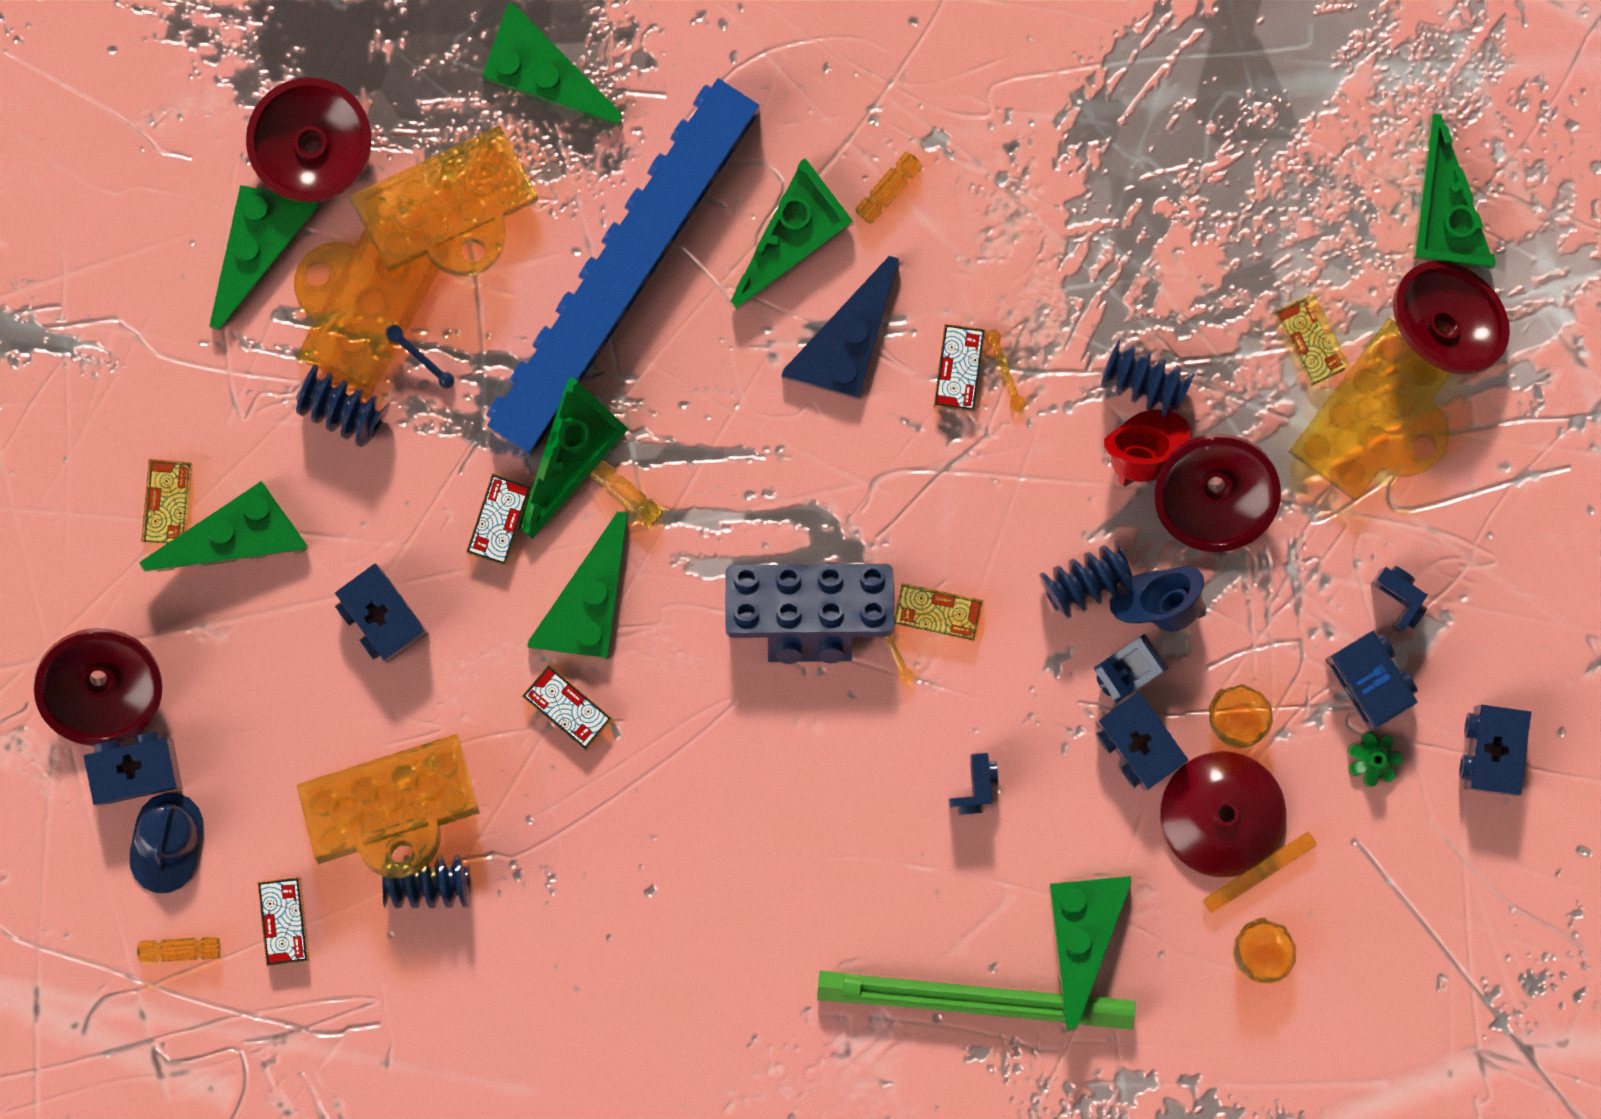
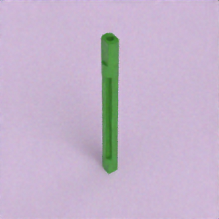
M819 971L817 1000L863 1003L1065 1023L1062 994ZM1089 996L1079 1025L1133 1029L1135 1000Z

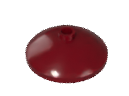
M297 78L273 88L256 105L249 119L246 131L247 154L257 176L274 193L296 202H322L344 193L364 172L372 148L371 127L361 104L342 86L321 78ZM310 139L320 141V146L315 152H308L305 149V145Z
M1430 261L1412 268L1398 283L1393 297L1395 321L1406 343L1423 360L1446 372L1470 375L1487 370L1504 354L1510 336L1507 312L1496 292L1476 273L1451 262Z
M1229 434L1203 435L1177 447L1162 464L1154 485L1155 507L1165 529L1186 546L1206 552L1231 551L1256 540L1273 522L1281 500L1279 476L1269 456L1249 440ZM1213 477H1219L1223 480L1219 485L1208 483Z
M106 628L84 629L61 638L43 655L34 677V698L41 717L60 736L87 746L117 740L121 743L141 732L154 718L162 699V676L159 665L152 653L134 637ZM95 671H102L106 674L101 679L91 676Z
M1211 752L1188 761L1169 780L1161 800L1160 823L1169 848L1186 866L1196 872L1212 877H1235L1260 867L1275 852L1286 827V804L1278 782L1262 764L1248 756L1235 752ZM1223 806L1231 807L1234 812L1233 819L1229 822H1224L1219 817V810Z

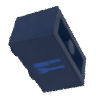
M1374 630L1325 658L1369 730L1376 729L1418 703L1413 695L1418 692L1414 681L1405 670L1399 672L1391 659L1396 656L1394 649L1383 634L1377 637Z

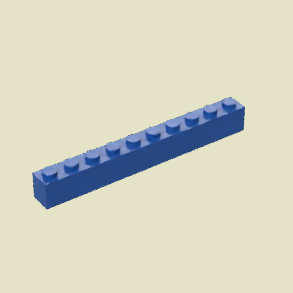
M719 78L716 79L712 87L705 84L693 103L697 110L689 121L683 118L670 137V140L675 143L666 156L659 153L647 172L651 179L643 190L637 187L633 191L624 207L629 212L620 225L614 222L609 227L601 243L606 245L597 259L591 256L579 273L578 277L583 280L574 294L568 291L561 299L555 310L560 316L551 329L547 326L543 327L532 347L537 349L528 363L523 360L519 363L509 379L514 385L505 398L499 395L494 400L486 414L490 418L487 426L491 431L531 457L553 425L567 380L573 377L579 383L582 382L760 114V105Z

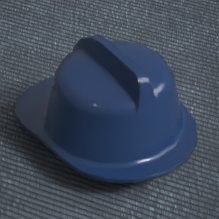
M1191 566L1141 573L1132 577L1133 590L1128 591L1120 584L1117 587L1118 597L1113 598L1111 596L1109 601L1110 611L1120 621L1125 623L1151 622L1159 629L1168 632L1180 631L1188 627L1196 619L1206 615V606L1201 594L1204 587V576L1198 568Z
M162 793L152 797L140 810L130 848V868L136 881L147 890L155 893H170L182 888L192 877L203 834V817L199 807L189 797L179 793Z

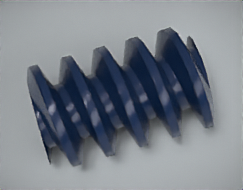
M1119 337L1102 372L1101 387L1105 389L1115 380L1117 381L1116 395L1121 396L1128 388H1131V402L1136 403L1143 395H1146V409L1150 411L1160 402L1162 403L1161 416L1164 418L1174 409L1178 410L1195 373L1191 372L1186 378L1180 380L1181 366L1175 365L1166 373V359L1160 358L1151 366L1150 351L1146 350L1141 356L1135 358L1136 345L1131 343L1123 351H1120Z
M314 364L302 382L297 394V414L305 416L312 410L311 421L316 424L321 423L327 417V430L333 432L341 426L340 433L342 438L348 440L356 433V445L364 447L379 431L389 410L390 403L380 411L376 410L377 396L373 395L366 403L361 402L362 388L359 387L351 395L346 394L348 381L343 380L335 388L332 386L333 373L328 372L319 380L317 379L319 366Z
M1117 540L1114 541L1115 553L1106 545L1099 547V560L1091 552L1085 553L1084 567L1074 558L1069 560V574L1059 565L1053 568V581L1044 572L1039 574L1045 594L1054 611L1060 610L1067 618H1071V604L1075 603L1083 612L1087 610L1086 597L1090 596L1100 605L1102 604V590L1104 589L1113 598L1118 597V583H1121L1128 591L1133 590L1132 572Z
M404 855L400 867L395 866L392 856H387L382 875L384 908L389 897L395 909L402 908L406 897H408L412 908H419L423 896L429 908L436 907L440 896L446 908L453 907L456 896L459 897L463 908L469 907L471 892L470 865L468 863V866H463L460 855L454 856L451 867L446 866L443 855L437 856L434 867L429 866L426 855H421L417 867L412 866L408 855Z

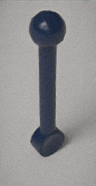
M390 325L386 328V338L389 341H397L438 378L441 387L448 389L453 386L454 376L449 372H443L403 336V331L398 325Z

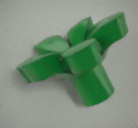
M1364 732L1361 735L1363 745L1360 746L1352 743L1347 750L1349 756L1356 758V761L1348 765L1350 775L1358 776L1363 773V783L1368 787H1374L1379 777L1384 782L1392 781L1395 778V772L1391 767L1392 765L1401 764V752L1390 750L1394 740L1388 734L1382 735L1379 741H1377L1373 732ZM1376 756L1379 757V761L1377 763H1375L1374 761Z

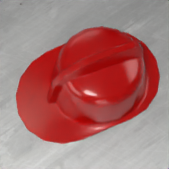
M1153 409L1132 416L1120 427L1104 438L1103 447L1111 456V465L1118 474L1119 484L1126 487L1133 482H1151L1156 480L1158 471L1167 460V457L1177 447L1190 440L1191 427L1187 420L1174 412H1171L1164 418L1161 416L1162 410Z

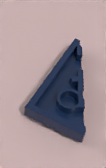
M888 256L783 369L781 378L859 399L899 258Z

